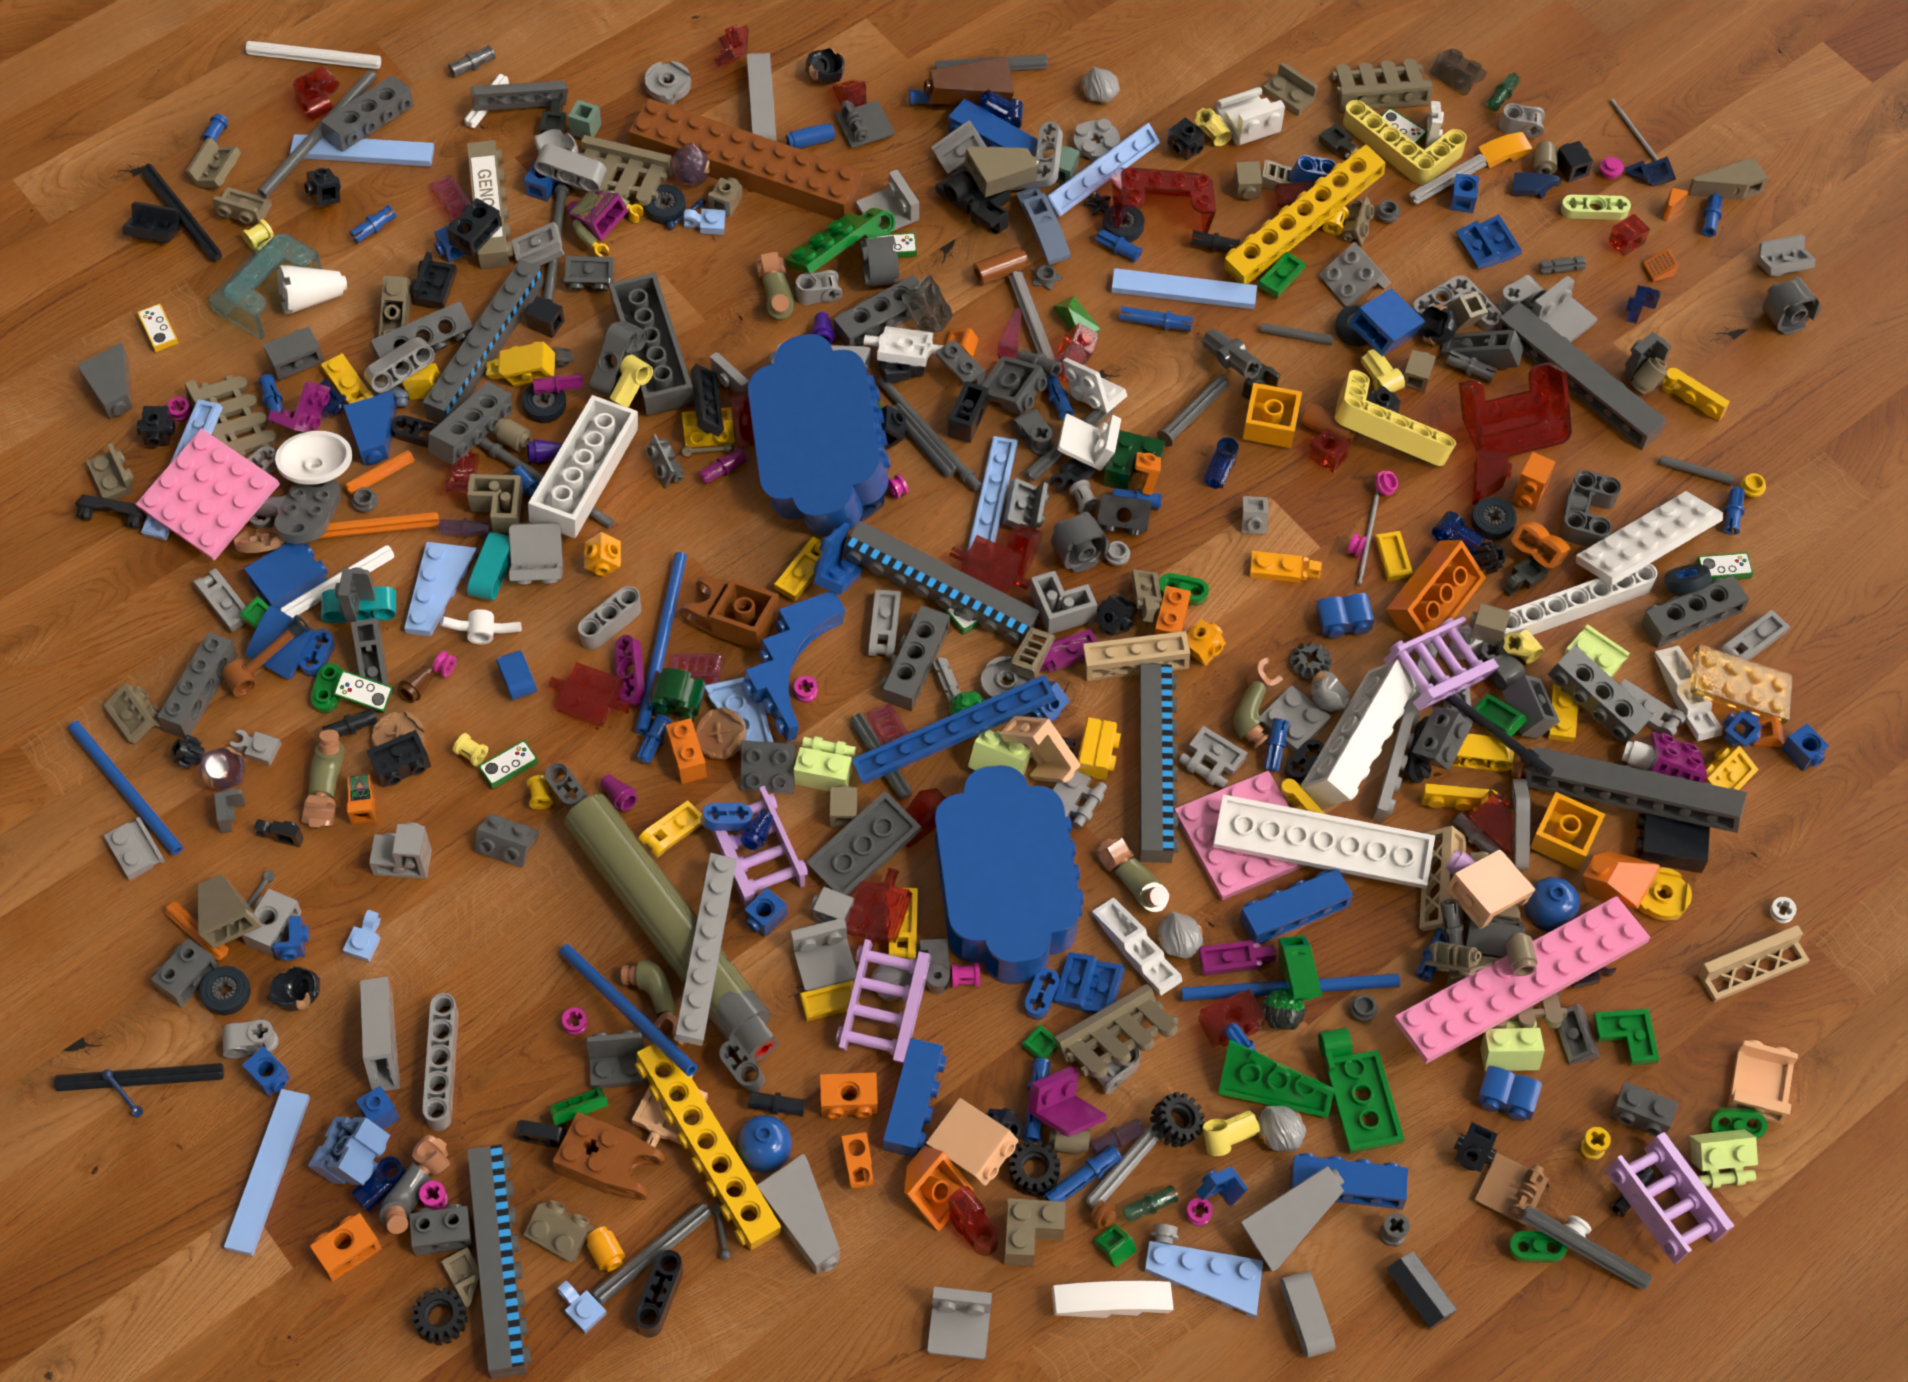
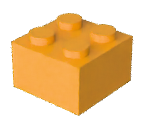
M1253 383L1243 440L1291 448L1302 392Z
M1555 792L1530 848L1574 869L1580 870L1605 814Z

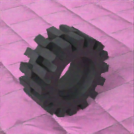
M1179 1092L1168 1094L1151 1111L1153 1116L1150 1117V1122L1155 1123L1152 1126L1153 1132L1159 1131L1156 1137L1159 1140L1164 1137L1163 1143L1168 1145L1172 1142V1147L1175 1148L1179 1145L1184 1147L1203 1132L1202 1128L1205 1121H1201L1205 1118L1204 1113H1199L1202 1107L1200 1104L1197 1106L1193 1104L1196 1101L1193 1097L1188 1100V1094L1186 1093L1181 1095ZM1171 1111L1181 1116L1185 1125L1184 1129L1173 1122Z
M1033 1140L1028 1141L1027 1146L1024 1143L1020 1144L1019 1149L1014 1150L1009 1162L1010 1181L1015 1183L1014 1188L1017 1191L1022 1189V1194L1027 1195V1192H1031V1197H1036V1194L1039 1192L1042 1196L1046 1193V1190L1054 1188V1184H1057L1060 1174V1158L1057 1159V1152L1055 1150L1052 1152L1049 1144L1046 1147L1042 1146V1141H1038L1037 1145L1033 1144ZM1032 1159L1041 1161L1045 1166V1173L1038 1178L1029 1177L1023 1169L1027 1161Z
M438 1287L433 1288V1293H429L427 1290L424 1292L425 1297L422 1299L419 1296L416 1300L418 1305L413 1306L414 1315H412L414 1326L422 1339L425 1338L427 1343L432 1344V1342H435L436 1345H442V1341H446V1344L452 1343L450 1339L455 1337L457 1340L460 1337L459 1332H464L466 1328L465 1322L468 1321L465 1305L461 1297H458L455 1291L450 1292L448 1288L443 1287V1291H439ZM439 1306L447 1307L451 1311L450 1320L443 1326L432 1325L429 1322L430 1312Z

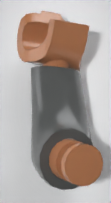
M426 1135L417 1143L412 1157L419 1164L416 1165L412 1162L381 1202L379 1219L389 1232L399 1234L407 1229L408 1220L410 1219L409 1214H412L420 1201V1188L423 1184L432 1180L428 1174L431 1173L435 1176L450 1165V1161L446 1158L448 1156L447 1144L440 1138L436 1139L432 1135Z

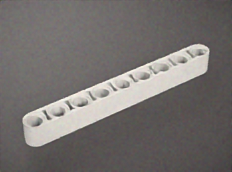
M1648 564L1613 586L1601 578H1597L1508 610L1511 613L1507 626L1511 628H1506L1504 637L1509 632L1518 633L1524 630H1528L1534 635L1646 595L1653 587L1657 577V570L1652 564ZM1465 625L1458 628L1457 630L1475 656L1479 655L1485 641L1470 637L1473 627ZM1504 637L1501 643L1503 646L1505 643ZM1451 640L1449 650L1454 657L1460 660L1465 659Z

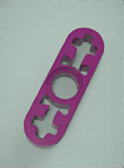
M623 635L616 641L614 647L618 692L622 701L635 706L645 696L641 644L632 636ZM633 664V671L626 676L627 668Z

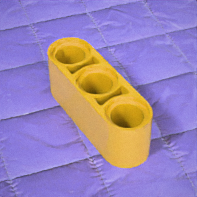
M1468 734L1452 766L1499 772L1510 771L1514 763V752L1493 736Z

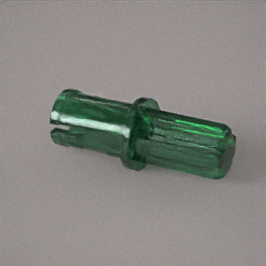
M1517 73L1509 74L1502 84L1496 86L1494 94L1487 100V106L1490 110L1498 111L1502 104L1512 97L1513 90L1521 80Z
M1169 1185L1155 1193H1145L1143 1198L1123 1206L1122 1212L1128 1222H1132L1150 1213L1155 1215L1157 1210L1177 1203L1179 1201L1177 1193L1166 1197L1172 1194L1175 1188Z

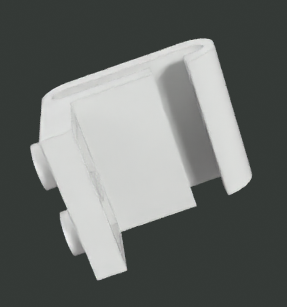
M1257 87L1217 100L1215 108L1217 115L1223 118L1232 132V140L1237 146L1281 132L1285 110L1283 102L1279 100L1270 103L1268 98L1261 99L1259 95H1262V89Z

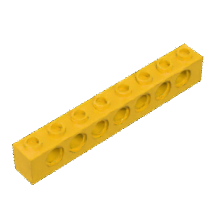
M1367 144L1361 149H1355L1346 161L1336 164L1330 174L1325 178H1319L1307 192L1303 191L1299 194L1294 203L1290 206H1284L1273 220H1267L1258 232L1248 235L1242 245L1237 249H1231L1225 256V270L1238 283L1250 284L1276 263L1286 252L1292 250L1382 177L1385 172L1386 162ZM1357 170L1360 173H1353L1352 171ZM1338 184H1339V185H1342L1343 187H1335L1334 185H1338ZM1317 199H1324L1326 201L1320 202ZM1300 213H1307L1308 215H1306V216H1301V215H1299V214H1300ZM1289 227L1290 230H1283L1281 228ZM1270 241V242H1272V244H1269V245H1268V244H1265L1264 242ZM1252 255L1255 258L1248 259L1246 256Z
M654 1044L637 1052L635 1067L642 1078L647 1077L652 1085L649 1087V1090L656 1102L661 1100L665 1107L663 1114L670 1125L675 1124L680 1132L677 1134V1137L684 1149L689 1148L694 1157L691 1160L698 1173L703 1172L708 1179L705 1182L710 1194L713 1197L718 1196L723 1204L720 1206V1209L727 1221L732 1220L737 1230L734 1232L742 1246L746 1244L749 1250L752 1251L779 1235L781 1225L691 1076H686ZM659 1069H667L671 1074L666 1078H660L656 1075V1072ZM674 1092H680L685 1098L676 1102L670 1098V1095ZM693 1115L699 1119V1122L695 1125H688L684 1122V1119L687 1116ZM708 1139L712 1141L713 1146L709 1149H702L699 1147L698 1142ZM716 1163H723L728 1169L723 1173H717L712 1167ZM730 1187H738L742 1194L738 1197H731L726 1191ZM745 1211H752L757 1217L755 1220L748 1222L742 1219L741 1214Z

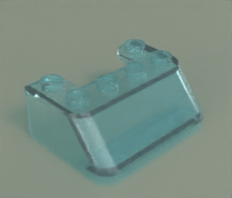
M288 234L273 236L262 242L210 294L209 302L211 308L256 337L263 339L265 335L259 315L265 310L266 301L261 294L254 290L283 260L297 267L322 269L318 251Z

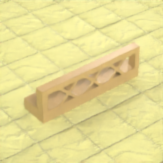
M1186 631L1083 644L1087 681L1139 675L1141 663L1172 664V671L1189 669L1190 650Z
M1453 826L1425 832V834L1435 835V839L1441 837L1443 839L1436 851L1433 850L1428 885L1426 889L1422 888L1419 928L1423 931L1441 928L1443 918L1440 902L1454 899L1445 889L1454 876L1450 874L1451 871L1447 870L1446 866L1456 850L1461 853L1466 852V836ZM1440 859L1441 867L1433 875L1432 866ZM1439 883L1440 891L1432 899L1430 892ZM1458 904L1459 918L1462 923L1463 909ZM1437 907L1439 909L1438 919L1429 921V915Z
M1797 925L1704 963L1698 973V977L1713 1002H1716L1806 965L1810 960L1799 944L1803 932ZM1791 947L1799 958L1793 962L1781 958L1783 951ZM1767 959L1775 962L1774 970L1766 971L1758 968L1760 960ZM1742 968L1752 972L1750 980L1744 981L1735 978L1736 970ZM1719 978L1728 981L1727 989L1717 992L1711 980Z

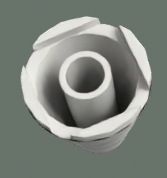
M280 265L277 270L279 295H282L286 301L281 302L285 314H292L342 296L343 290H347L346 277L341 276L339 271Z

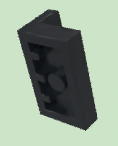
M416 730L367 750L368 757L382 787L396 785L402 779L411 775L422 774L427 768L431 767L429 756Z

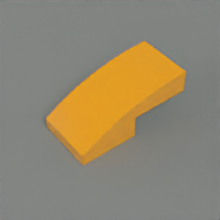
M1523 132L1505 135L1478 147L1482 156L1486 157L1489 168L1509 158L1514 162L1533 152Z

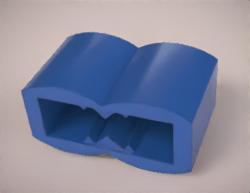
M1358 593L1344 597H1328L1317 601L1316 613L1322 636L1338 638L1344 633L1361 635L1367 633L1373 627L1374 618L1368 594Z
M1488 1066L1477 1103L1482 1105L1483 1109L1490 1112L1504 1111L1517 1121L1531 1120L1542 1083L1530 1077L1515 1075L1499 1067Z

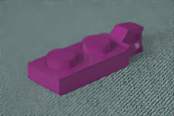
M1091 629L1053 642L1039 672H1043L1046 669L1048 672H1053L1084 661L1083 644L1098 642Z
M1253 940L1203 946L1198 950L1203 976L1256 970L1257 968H1262L1264 963L1275 962L1276 958L1274 945L1260 947L1259 943H1253Z

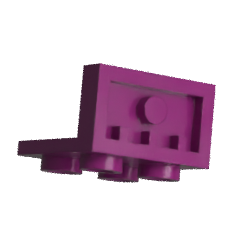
M306 381L296 411H289L281 408L280 412L270 410L268 420L302 432L317 430L321 424L322 410L330 398V387Z
M1652 732L1650 738L1656 757L1647 771H1655L1664 775L1704 782L1707 772L1701 752L1696 745L1689 742L1682 743L1665 733L1658 734Z
M1071 1066L1031 1083L1028 1113L1067 1137L1106 1121L1107 1116L1104 1112L1076 1096L1079 1071Z

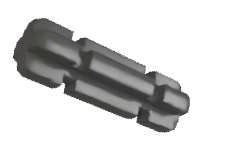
M1575 256L1573 259L1567 257L1552 259L1551 262L1549 260L1539 262V272L1543 275L1551 274L1552 271L1554 273L1573 271V269L1577 271L1586 268V260L1583 256Z

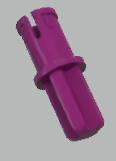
M555 374L554 377L533 379L535 395L548 392L560 394V390L582 388V375L558 377V374Z
M737 448L723 458L718 457L715 463L699 472L700 479L705 484H708L724 474L726 476L729 475V471L747 462L744 452Z

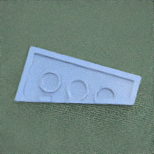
M433 542L426 543L404 628L406 634L432 636L446 611L447 603L450 598L454 597L457 591L456 587L461 578L464 579L470 562L477 556V548Z
M744 677L705 686V692L715 709L726 707L737 712L742 717L746 726L745 741L773 742L763 702L754 704L751 697L744 693L742 688Z
M1149 1241L1145 1267L1146 1273L1176 1286L1186 1287L1193 1290L1195 1294L1204 1298L1207 1296L1221 1302V1305L1230 1309L1240 1310L1246 1313V1316L1253 1319L1257 1316L1263 1260Z

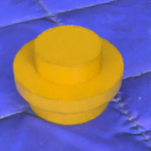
M1752 473L1742 479L1740 488L1744 489L1745 495L1755 498L1763 495L1766 490V483L1761 475Z

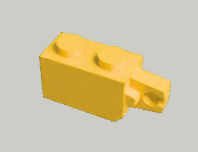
M544 341L533 342L532 344L520 347L514 346L500 351V358L487 362L486 375L490 379H506L514 387L531 384L535 378L554 377L555 352Z

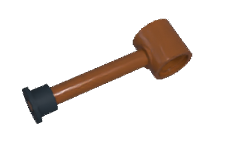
M295 615L294 620L288 625V629L247 665L242 660H236L223 668L221 676L234 696L242 697L251 693L257 686L254 672L295 636L299 637L305 631H310L309 626L300 616Z

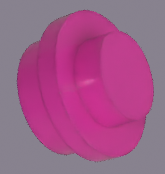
M1615 157L1604 158L1600 164L1601 174L1607 179L1617 178L1624 169L1623 163Z
M1381 471L1376 474L1375 486L1381 494L1388 496L1397 489L1398 480L1394 473Z

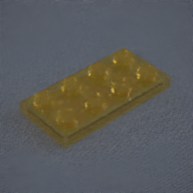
M1699 644L1694 648L1690 693L1743 711L1749 710L1753 714L1764 718L1776 716L1781 724H1785L1789 721L1793 676Z

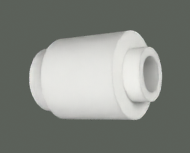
M1635 740L1634 743L1627 742L1621 761L1627 762L1628 766L1647 771L1656 756L1653 746Z

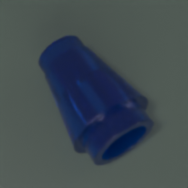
M761 810L741 831L742 837L740 840L746 848L757 851L765 845L774 819L773 815L768 811Z

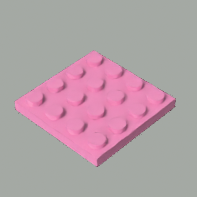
M201 428L136 505L140 510L215 561L280 483L270 474Z
M1269 771L1174 809V813H1178V823L1221 901L1306 866L1213 847L1223 794L1289 807Z

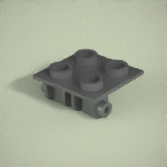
M878 100L857 107L850 101H844L841 104V112L835 113L852 148L895 135Z
M742 741L741 791L760 792L759 787L765 786L767 792L793 794L796 757L795 744Z

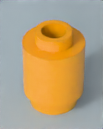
M603 1226L587 1235V1247L600 1270L611 1272L623 1264L622 1260L625 1254L612 1231H608L607 1227Z

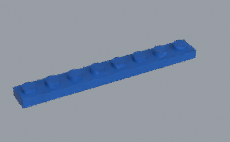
M1042 675L852 758V762L864 785L1012 720L1014 716H1022L1056 701V696L1046 676Z

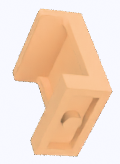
M1014 716L1000 732V736L1005 742L1023 743L1024 746L1032 749L1031 756L1037 763V767L1030 774L1032 780L1066 783L1074 776V772L1080 766L1074 754L1047 718Z
M1501 850L1455 873L1445 888L1458 901L1460 907L1479 929L1486 927L1495 915L1517 903L1520 906L1526 904L1535 891V888Z
M1743 1040L1736 1051L1728 1108L1756 1109L1764 1115L1767 1121L1783 1125L1791 1111V1104L1788 1103L1793 1066L1798 1059V1054L1784 1047L1774 1048L1763 1045L1757 1040Z
M959 1098L926 1144L931 1148L944 1151L954 1164L986 1186L990 1180L996 1177L1005 1159L1013 1154L1018 1139L1009 1129Z

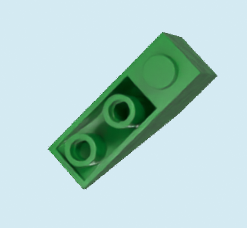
M1306 936L1278 938L1279 970L1294 999L1310 1001L1314 997H1322L1311 945Z

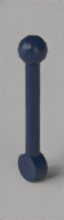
M700 198L690 209L703 208L706 201ZM684 213L675 220L668 221L666 227L669 230H673L676 224L684 219Z
M104 1070L102 1078L111 1083L132 1109V1116L135 1118L141 1117L143 1114L142 1107L136 1106L113 1078L111 1070Z

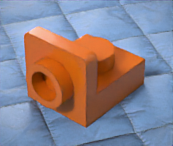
M1137 452L1135 469L1141 471L1139 482L1143 483L1142 493L1152 496L1160 474L1161 458L1151 453Z

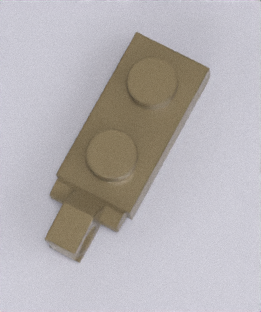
M1132 569L1130 577L1134 603L1137 609H1142V620L1153 622L1154 614L1156 611L1159 612L1162 603L1158 573Z

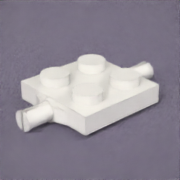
M885 326L884 333L879 337L869 335L864 337V345L878 346L877 360L888 363L909 364L913 367H926L928 357L931 354H936V351L943 347V345L933 344L932 332Z

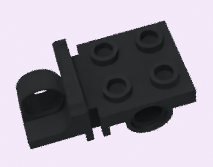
M966 165L935 185L936 192L966 214L970 213L971 222L975 225L983 222L995 234L1008 227V211L1003 209L1002 206L1010 201V189L984 197Z

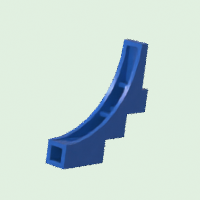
M833 591L779 609L777 621H775L779 634L762 639L761 650L759 651V658L762 664L745 670L744 681H742L744 693L751 697L754 704L763 701L766 712L771 713L774 718L777 732L784 736L786 742L796 739L799 727L791 707L788 691L790 672L799 655L812 641L826 631L843 624L845 608L837 594Z

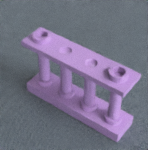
M1464 616L1456 620L1449 618L1439 628L1406 643L1402 640L1389 648L1391 653L1383 659L1387 664L1399 658L1420 689L1419 693L1421 695L1413 702L1418 711L1485 680L1499 667L1494 658L1486 662L1478 660L1457 629L1467 621ZM1449 635L1470 665L1469 670L1461 667L1442 638ZM1432 643L1453 672V678L1443 673L1425 647L1426 645ZM1417 652L1437 681L1436 686L1428 683L1409 656V653Z
M765 786L759 787L760 801L748 806L753 814L765 810L770 823L733 836V834L728 835L726 830H711L721 855L737 859L733 882L745 908L755 899V894H758V890L792 877H796L801 888L805 886V875H808L804 861H798L775 809L778 806L773 794L768 795ZM736 813V814H735V815L739 816V819H743L742 817H740V814H739V813ZM709 814V816L713 817V820L718 819L714 817V814ZM774 832L776 833L780 845L746 858L737 856L735 850L738 849L739 845ZM781 855H786L791 867L757 880H748L745 874L748 868Z
M865 939L864 946L859 945L857 950L856 962H859L844 1027L839 1026L836 1042L840 1043L839 1048L842 1051H847L849 1042L889 1051L890 1055H894L893 1061L895 1063L904 1065L909 1042L913 1036L931 956L928 953L919 952L917 958L910 960L871 951L873 944L871 940ZM868 961L908 970L909 974H913L911 985L906 984V987L865 978ZM862 988L902 997L903 1001H907L905 1011H900L898 1014L859 1005L858 1002ZM855 1015L896 1024V1028H900L898 1039L893 1038L891 1041L852 1032Z
M1663 1132L1644 1148L1647 1153L1646 1155L1629 1164L1620 1155L1605 1171L1662 1247L1663 1252L1675 1265L1692 1251L1688 1244L1706 1234L1714 1243L1731 1230L1734 1224L1666 1133ZM1655 1164L1664 1178L1645 1187L1635 1173ZM1672 1187L1682 1201L1662 1211L1653 1197ZM1690 1211L1699 1225L1680 1235L1671 1223V1220Z

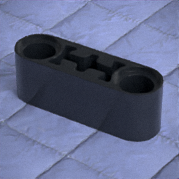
M674 1250L662 1251L657 1256L635 1312L638 1332L647 1338L655 1337L661 1332L684 1273L681 1256ZM673 1262L677 1264L673 1271L667 1272L662 1269L666 1263ZM661 1281H662V1282H664V1284H663V1289H664V1293H665V1294L660 1293V1295L658 1296V1299H657V1306H656V1305H655L656 1300H655V1295H654V1293L658 1294V1293L660 1292L661 1287H662V1283H661ZM649 1315L657 1318L652 1325L641 1323L642 1319Z

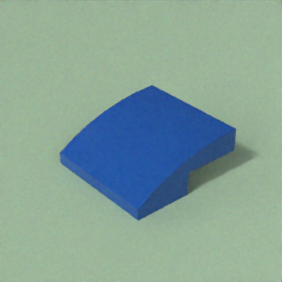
M1499 214L1481 224L1475 221L1456 231L1457 236L1478 269L1494 266L1522 254L1520 246Z
M270 606L261 619L245 655L254 659L288 629V625L294 618ZM310 628L309 632L305 631L299 637L295 636L263 665L288 680L294 677L301 656L308 651L315 630Z
M1069 952L1055 1002L1074 1010L1093 1015L1116 1002L1125 971L1123 964L1097 961L1093 955Z

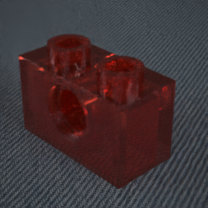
M1250 989L1200 1010L1198 1021L1213 1048L1222 1045V1047L1228 1046L1229 1040L1223 1032V1029L1230 1024L1226 1020L1227 1018H1236L1239 1021L1237 1023L1246 1036H1252L1261 1030L1265 1015Z

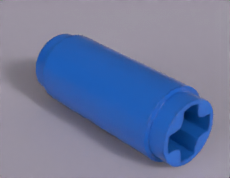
M824 123L786 133L787 145L798 149L830 142L835 139L834 128L831 123Z

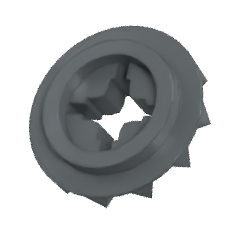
M1312 641L1308 644L1300 643L1297 648L1293 649L1290 657V664L1294 672L1306 679H1313L1315 674L1320 671H1329L1332 663L1329 651H1326L1322 644L1316 645ZM1315 654V661H1312L1306 666L1307 657L1310 658L1312 655Z

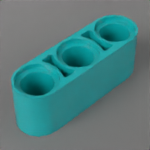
M495 532L488 534L468 583L467 593L469 596L490 601L496 599L511 563L510 537L508 535Z
M386 586L374 587L376 600H360L357 621L378 618L380 621L393 619L396 616V590ZM335 589L324 591L321 598V619L328 623H345L344 613L339 610V598L335 597Z

